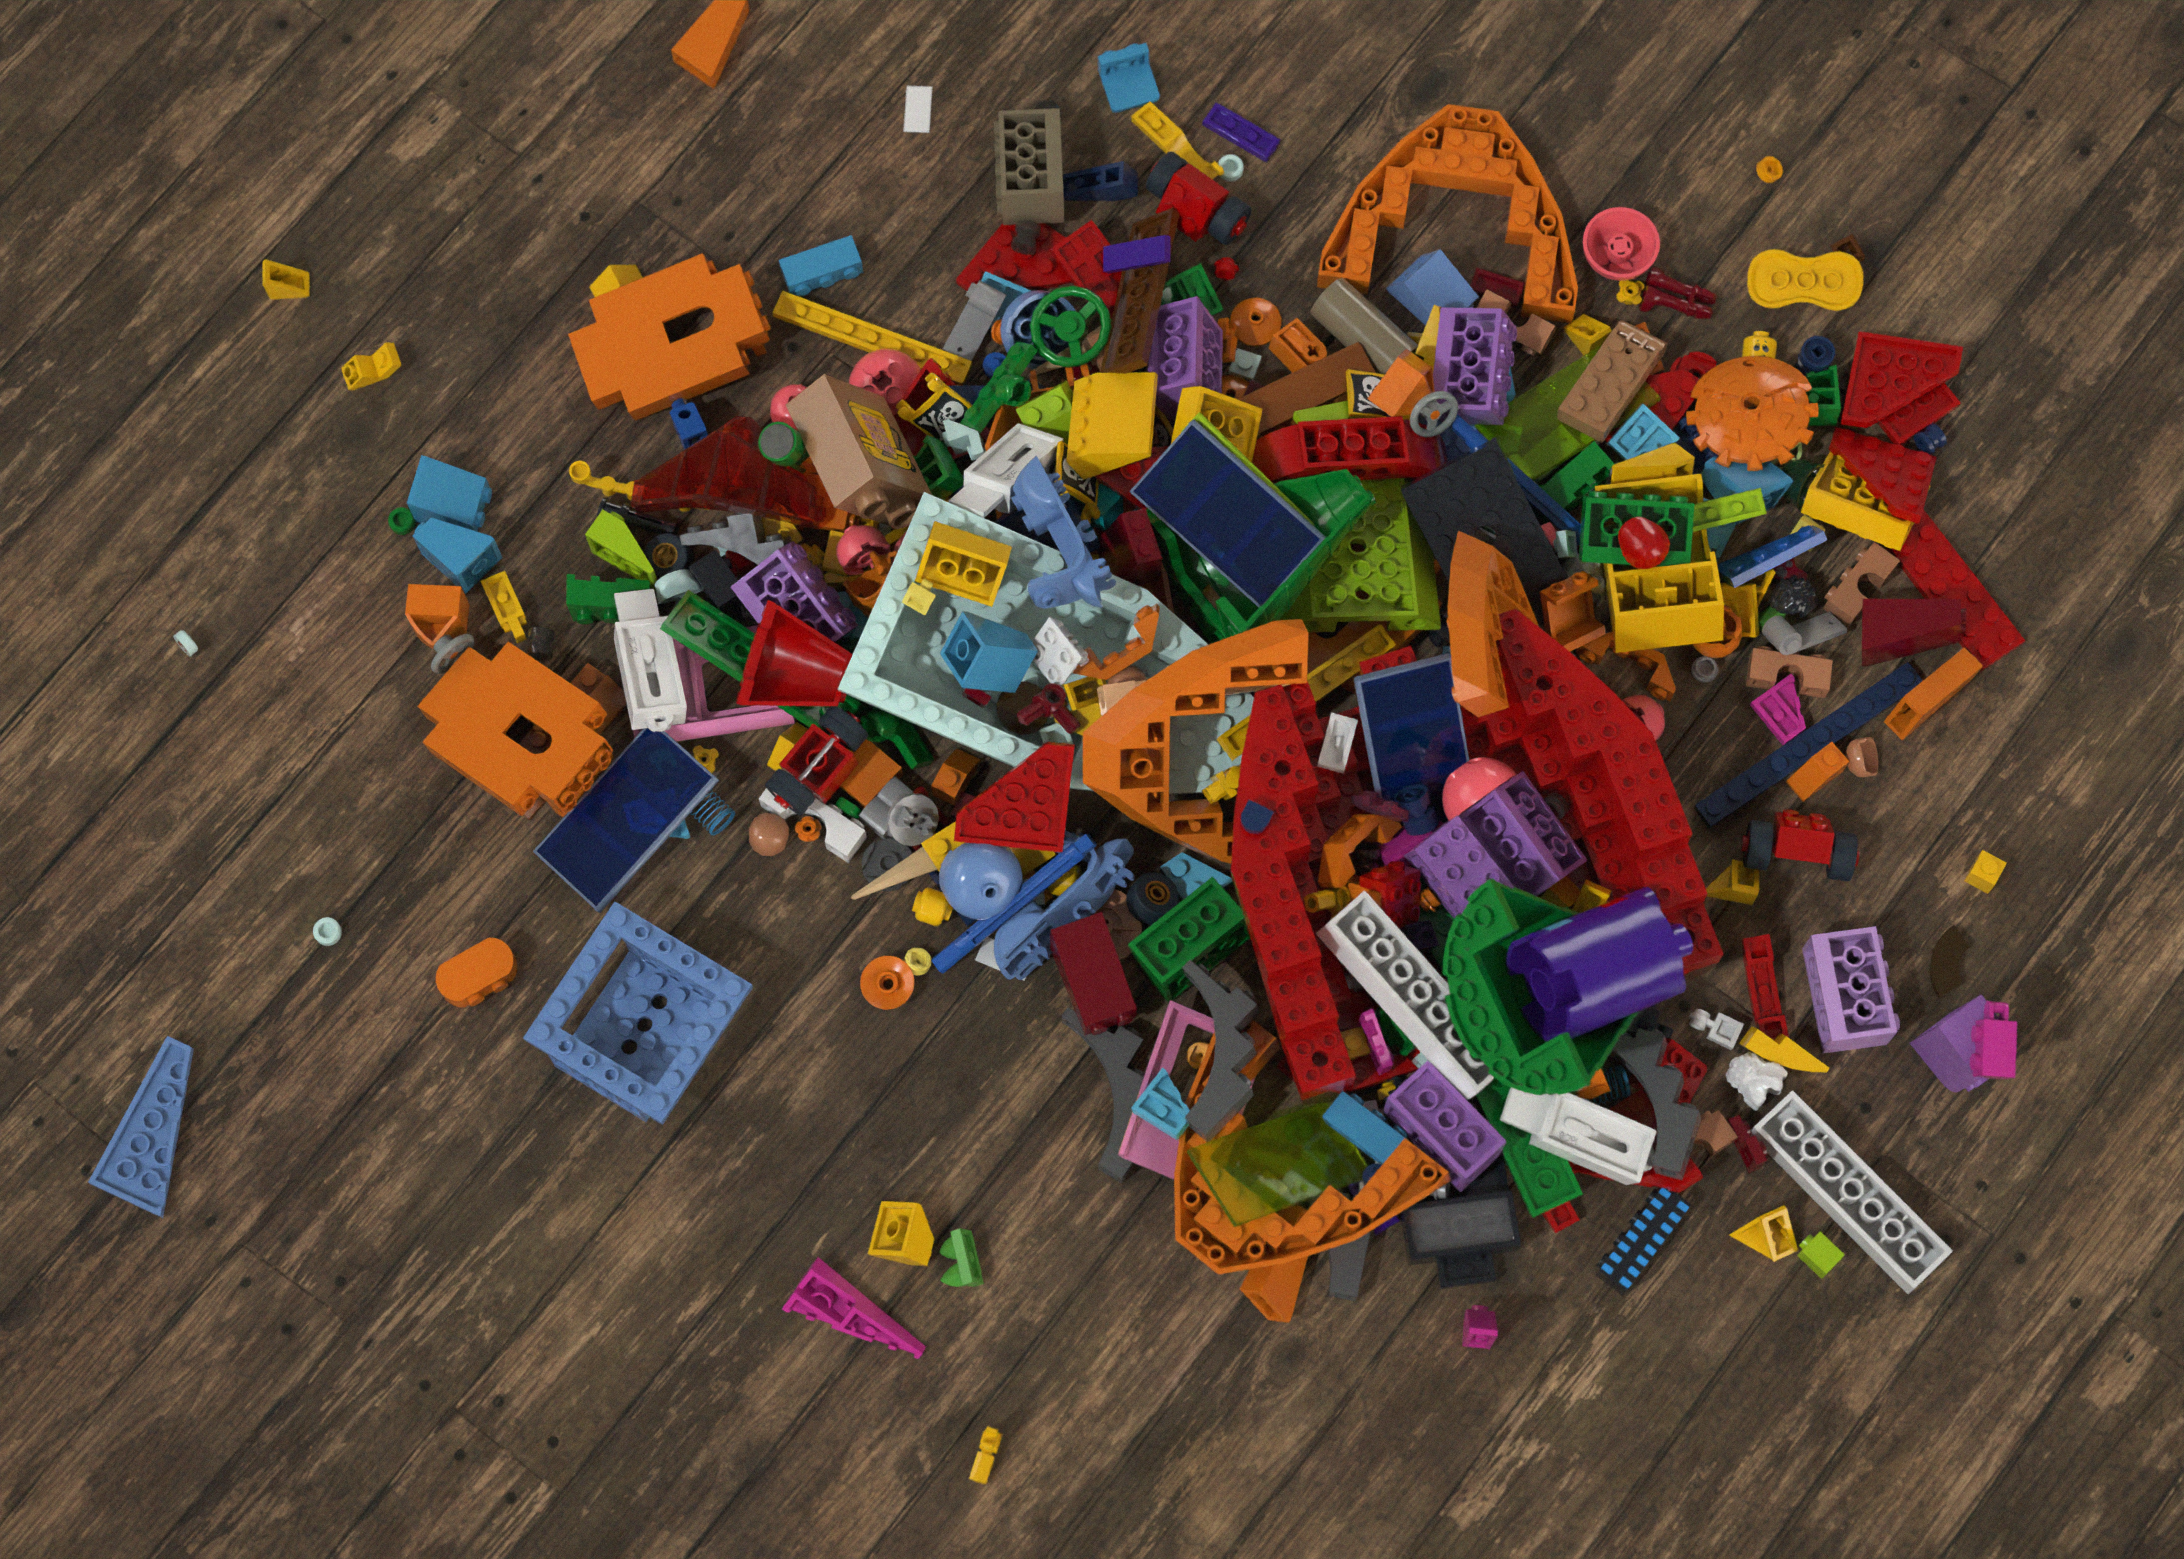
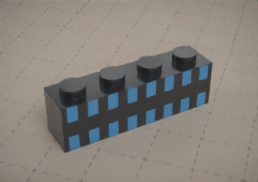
M1654 1188L1645 1200L1649 1203L1645 1211L1642 1212L1638 1209L1629 1221L1633 1225L1627 1234L1624 1231L1619 1234L1613 1242L1616 1249L1611 1255L1605 1253L1596 1265L1600 1268L1596 1276L1622 1296L1691 1206L1689 1202L1677 1193L1668 1191L1667 1188H1661L1660 1191Z

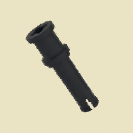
M606 496L602 498L597 512V517L602 510L610 514L612 511L616 512L625 519L626 525L629 524L657 534L671 533L675 535L678 528L677 522H671L634 510L628 503L622 505L610 501Z

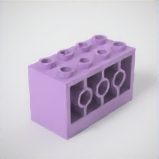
M1876 926L1811 935L1802 948L1822 1053L1887 1045L1900 1028L1899 1017L1897 1013H1893L1892 1008L1894 992L1892 987H1888L1886 979L1889 976L1888 963L1886 960L1883 961L1881 954L1884 948L1883 938L1881 934H1877Z

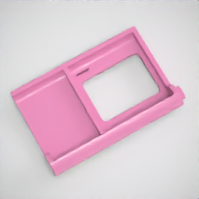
M757 626L746 628L755 633ZM673 638L687 705L685 723L672 725L668 731L665 730L676 742L795 724V718L778 706L755 705L716 712L708 711L702 665L709 661ZM643 729L633 730L634 738H635ZM654 738L647 746L662 743L657 738Z
M1169 1001L1136 1101L1162 1068L1166 1069L1170 1077L1187 1025L1191 1024L1214 1034L1213 1018L1174 1001ZM1254 1077V1079L1251 1081V1083H1252V1085L1250 1086L1251 1089H1252V1086H1253L1255 1077ZM1245 1104L1244 1107L1238 1112V1113H1240L1242 1116H1243V1113H1244L1246 1104ZM1131 1113L1118 1155L1128 1161L1174 1179L1179 1139L1172 1138L1139 1116ZM1233 1144L1215 1164L1223 1171H1225Z

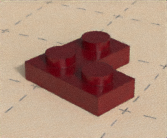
M1740 1115L1730 1118L1727 1122L1737 1135L1734 1144L1748 1173L1759 1170L1767 1161L1765 1156H1768L1762 1140L1758 1141L1755 1135L1751 1136L1752 1132L1746 1120L1742 1121Z

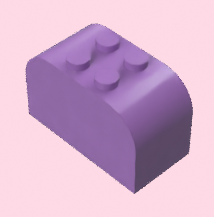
M1982 995L1953 1010L1910 1042V1045L1941 1083L1952 1092H1959L1965 1088L1969 1092L1989 1079L1973 1077V1070L1970 1068V1057L1972 1053H1975V1042L1971 1040V1030L1973 1025H1976L1977 1020L1984 1019L1986 1000ZM1994 1013L1993 1020H1999V1017L1996 1013Z

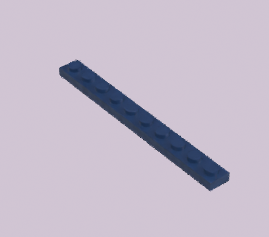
M1908 662L1697 803L1694 806L1695 811L1707 827L1711 829L1797 771L1830 742L1837 744L1895 705L1923 680Z

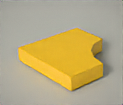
M1720 583L1724 605L1732 608V612L1741 618L1742 637L1759 636L1756 584L1743 583L1734 588L1727 583Z

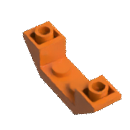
M1155 604L1152 607L1146 605L1136 612L1133 625L1141 635V639L1135 637L1125 645L1126 648L1118 654L1116 651L1108 654L1102 660L1103 663L1099 661L1089 646L1084 649L1088 653L1089 662L1084 666L1078 664L1073 674L1107 680L1150 653L1159 618V605Z
M1613 632L1606 633L1577 648L1576 654L1583 661L1590 664L1596 663L1599 665L1608 648H1610L1617 656L1621 658L1628 657L1636 661L1640 668L1655 671L1646 690L1650 691L1651 695L1659 700L1666 699L1671 701L1676 687L1664 654L1654 649L1616 653Z
M1354 814L1323 844L1318 877L1319 887L1341 888L1345 886L1348 880L1356 873L1348 854L1353 852L1363 839L1366 842H1378L1380 844L1391 841L1394 835L1402 828L1401 824L1375 814Z

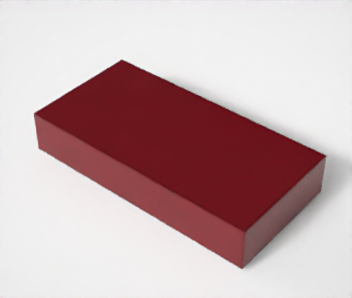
M1476 267L1470 286L1481 298L1486 290H1489L1510 301V307L1517 309L1525 282Z

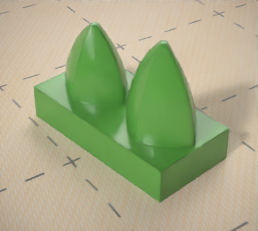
M966 1229L951 1231V1237L944 1242L939 1253L944 1257L957 1259V1263L944 1273L940 1281L956 1287H976L984 1284L972 1231Z

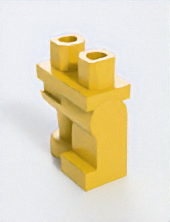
M1241 764L1232 766L1210 777L1213 783L1201 790L1210 804L1215 803L1222 797L1227 800L1237 794L1236 790L1238 789Z

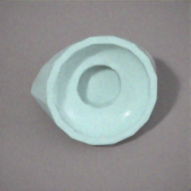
M688 569L666 574L655 583L658 604L675 601L678 597L682 598L688 590L694 594L703 591Z

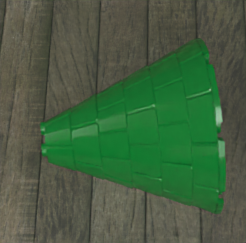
M1347 469L1274 483L1315 524L1314 527L1326 538L1299 565L1286 582L1279 586L1266 603L1260 607L1244 595L1151 510L1146 509L1159 550L1161 551L1162 565L1184 606L1190 607L1192 614L1196 618V625L1210 644L1272 621L1280 620L1288 612L1325 561L1332 556L1347 533L1351 532L1367 510L1376 504L1372 492L1363 488L1360 479L1356 475L1352 476ZM1242 491L1211 496L1185 527L1197 537L1204 529L1212 534L1217 540L1210 549L1222 558L1263 511ZM1193 500L1176 502L1175 505L1164 508L1175 518H1178ZM1270 520L1232 562L1230 567L1261 594L1310 540V537L1305 534L1295 544ZM1208 584L1220 597V599L1215 601L1218 611L1202 593V589Z
M1489 879L1468 897L1467 901L1469 903L1462 914L1456 915L1446 941L1443 975L1448 976L1449 994L1445 998L1455 1030L1474 1059L1480 1058L1489 1068L1488 1073L1513 1089L1534 1095H1544L1545 1093L1561 1095L1589 1086L1596 1071L1601 1069L1619 1037L1625 1034L1638 1012L1571 1039L1568 1032L1562 1033L1549 1041H1544L1527 1023L1520 1011L1521 1008L1531 1003L1532 999L1523 973L1512 976L1508 974L1507 952L1513 941L1577 915L1579 912L1565 906L1561 908L1516 887L1510 888L1494 879Z

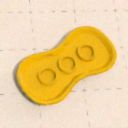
M1772 249L1763 251L1753 258L1748 270L1747 286L1751 298L1757 304L1767 308H1779L1796 302H1808L1825 309L1838 311L1847 309L1858 301L1863 288V271L1860 262L1854 256L1845 252H1830L1817 257L1804 258L1782 250Z

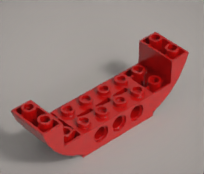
M1403 416L1300 421L1296 425L1279 429L1257 439L1252 463L1273 484L1279 481L1314 476L1347 469L1352 476L1356 475L1360 480L1415 478L1448 462L1443 438L1439 434L1432 437L1419 436L1412 430L1410 420L1403 419ZM1418 422L1421 428L1427 429V425Z

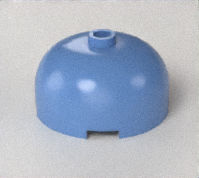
M1042 290L1030 291L1020 295L1009 304L1002 317L1000 327L1002 343L1007 352L1016 342L1028 343L1034 346L1030 332L1033 311L1041 299L1050 292ZM1061 297L1051 303L1044 313L1058 317L1065 311H1075V309L1065 298ZM1040 324L1041 338L1048 349L1055 354H1059L1069 347V342L1060 339L1055 329ZM1037 351L1027 367L1036 369L1047 360L1040 356Z
M965 842L954 851L950 850L944 858L939 872V884L945 898L955 911L971 919L986 920L1002 912L1011 903L1015 895L1020 892L1021 885L1023 884V874L1018 859L1009 847Z

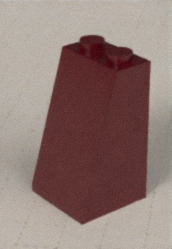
M1146 508L1120 514L1098 538L1101 545L1097 549L1099 558L1106 560V564L1102 567L1109 566L1112 575L1137 586L1160 580L1162 557Z
M1863 599L1862 667L1959 643L1960 633H1966V608H1961V599Z
M1102 912L1051 929L1050 950L1084 1035L1091 1033L1092 1035H1098L1105 1032L1110 1026L1116 1024L1124 1026L1132 1022L1133 1018H1136L1137 1008Z

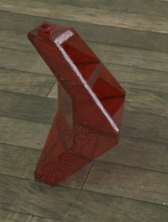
M735 416L719 429L641 478L634 480L631 507L637 511L651 512L680 508H699L739 512L813 529H820V524L825 521L826 508L823 506L824 498L818 492V488L813 486L802 473L790 466H779L765 458L760 452L758 445L759 436L763 429L752 417Z

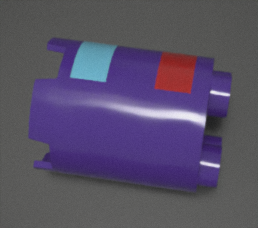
M1644 887L1513 941L1507 952V972L1510 976L1523 973L1532 1002L1521 1008L1520 1011L1534 1032L1544 1041H1549L1566 1032L1573 1039L1683 993L1686 989V982L1683 975L1682 958L1692 953L1693 944L1689 932L1682 924L1676 923L1670 926L1666 917L1661 912L1657 896L1650 888Z

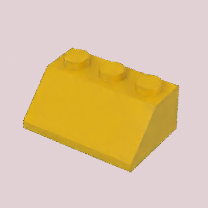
M934 521L915 582L922 583L925 578L934 583L933 588L992 607L1009 560L1012 546Z

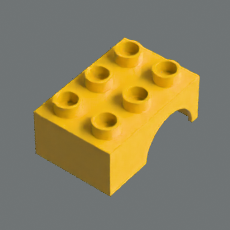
M1701 474L1595 486V491L1605 492L1607 497H1616V492L1632 493L1635 499H1643V494H1655L1661 496V500H1670V495L1686 496L1688 497V502L1695 504L1703 502ZM1608 518V522H1604L1603 527L1615 524V522L1612 521V518ZM1706 529L1693 532L1691 561L1687 564L1638 569L1627 564L1602 563L1616 653L1723 641L1724 602L1715 551L1710 552Z

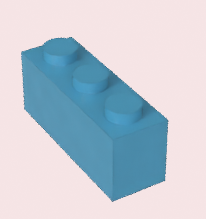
M852 235L779 260L780 269L790 294L797 296L806 295L811 290L819 287H830L836 281L842 279H853L860 273H863L862 261Z
M1342 1091L1322 1118L1327 1125L1382 1165L1404 1138L1408 1137V1134L1397 1125L1393 1128L1385 1123L1386 1118L1377 1110L1373 1109L1370 1112L1363 1107L1365 1102L1356 1094L1351 1093L1349 1096Z

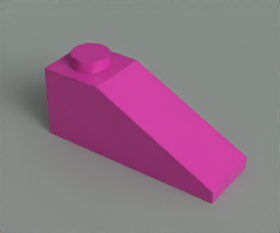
M1473 1305L1471 1309H1466L1464 1313L1462 1346L1490 1349L1498 1336L1495 1311H1488L1486 1306Z

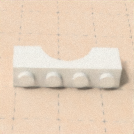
M767 788L759 798L761 807L770 813H776L784 819L796 814L789 808L785 810L774 801L775 797ZM815 797V801L804 814L815 816L825 825V845L827 850L849 863L867 838L866 831L864 830L865 826L855 818L849 820L842 815L843 812L835 805L830 803L827 806Z

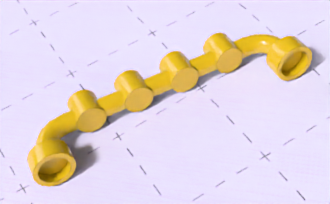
M576 461L569 468V474L573 482L601 489L602 493L606 496H613L617 492L626 494L628 499L634 502L640 500L641 497L652 499L655 506L661 507L666 503L676 504L678 509L683 512H687L691 508L711 510L718 503L717 493L711 487L699 489L696 498H694L687 492H680L678 494L666 492L660 486L650 489L640 487L639 483L635 481L626 484L616 482L610 476H605L602 479L591 476L589 465L584 461Z

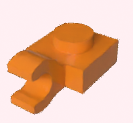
M1220 318L1217 324L1223 330L1222 363L1235 362L1238 339L1234 335L1236 324L1229 323V318Z

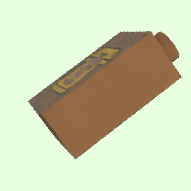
M823 374L788 402L786 407L802 437V441L834 508L891 526L893 529L909 526L923 493L932 494L885 397Z

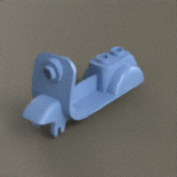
M1036 455L1020 471L1012 488L1015 496L1011 497L1018 512L1024 510L1026 515L1022 519L1029 532L1034 529L1037 536L1047 531L1050 532L1068 568L1051 575L1044 572L1042 573L1043 577L1031 579L1027 584L1029 595L1034 604L1043 609L1069 604L1080 599L1094 607L1103 608L1100 591L1113 588L1116 585L1115 579H1110L1112 573L1109 566L1100 569L1101 566L1106 564V560L1103 558L1093 560L1083 541L1091 542L1097 536L1094 530L1083 533L1084 530L1091 527L1088 519L1081 521L1075 527L1064 507V503L1069 500L1070 495L1069 493L1063 494L1066 491L1065 486H1063V480H1058L1060 478L1059 473L1047 474Z
M1065 831L1063 850L1084 835L1081 832L1076 835L1074 832ZM1127 839L1109 841L1100 846L1096 851L1093 848L1087 853L1085 858L1082 859L1088 863L1085 873L1045 910L1036 901L1032 900L999 927L994 940V956L997 966L1006 979L1010 980L1016 977L1018 980H1022L1037 966H1042V962L1045 959H1050L1051 929L1093 915L1113 894L1116 884L1121 887H1127L1124 878L1127 877L1131 881L1134 880L1133 873L1125 868L1134 853V848Z

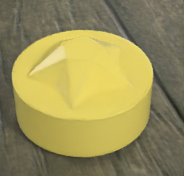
M917 947L908 950L903 960L911 968L913 975L917 976L927 973L932 963L930 954L926 950Z

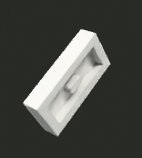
M1331 713L1317 767L1344 773L1357 719Z

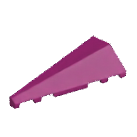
M819 1257L804 1274L782 1310L788 1313L793 1310L804 1314L806 1319L810 1321L818 1319L832 1324L831 1328L869 1342L877 1340L888 1344V1348L896 1351L899 1348L913 1353L914 1358L919 1359L926 1346Z

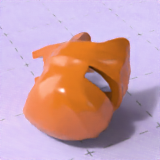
M876 551L870 552L869 555L875 568L864 572L853 582L849 580L843 582L853 605L859 608L868 619L893 564L892 559L897 555V551L880 555Z

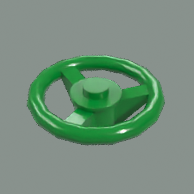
M1074 285L1056 288L1045 295L1035 307L1030 322L1032 343L1040 356L1054 365L1067 368L1085 365L1096 358L1108 343L1111 331L1110 313L1102 298L1088 288ZM1077 296L1089 301L1079 312L1065 311L1058 317L1044 313L1051 303L1061 297ZM1097 311L1101 322L1099 338L1090 350L1082 354V342L1088 334L1087 325ZM1040 324L1055 329L1060 339L1069 342L1071 357L1057 355L1047 348L1041 338Z

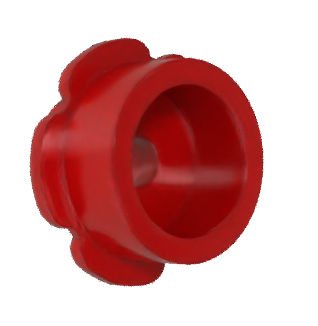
M1223 257L1214 263L1215 275L1223 280L1233 279L1236 272L1239 271V266L1235 264L1233 259Z

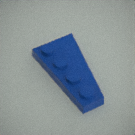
M1814 525L1802 527L1798 532L1717 564L1719 579L1736 588L1827 541L1826 535L1823 530Z

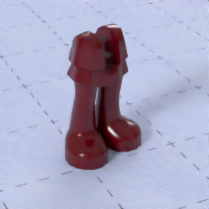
M1651 266L1645 281V290L1642 295V301L1639 304V311L1649 312L1654 306L1658 305L1672 308L1685 314L1687 317L1693 316L1695 319H1710L1712 317L1713 310L1710 307L1697 304L1695 301L1710 305L1715 304L1717 298L1715 293L1706 288H1700L1697 284L1692 286L1665 275L1659 267ZM1661 288L1681 294L1683 296H1686L1687 300L1675 297L1668 293L1662 292L1658 289Z

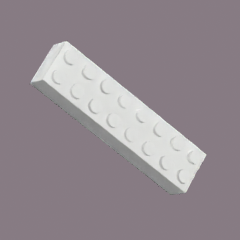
M1365 890L1316 933L1429 1062L1466 1100L1479 1093L1494 1078L1488 1073L1489 1068L1480 1058L1474 1059L1455 1030L1445 998L1449 994L1448 983Z
M1793 1090L1751 1130V1136L1755 1135L1758 1141L1762 1140L1768 1154L1907 1294L1914 1290L1953 1252Z

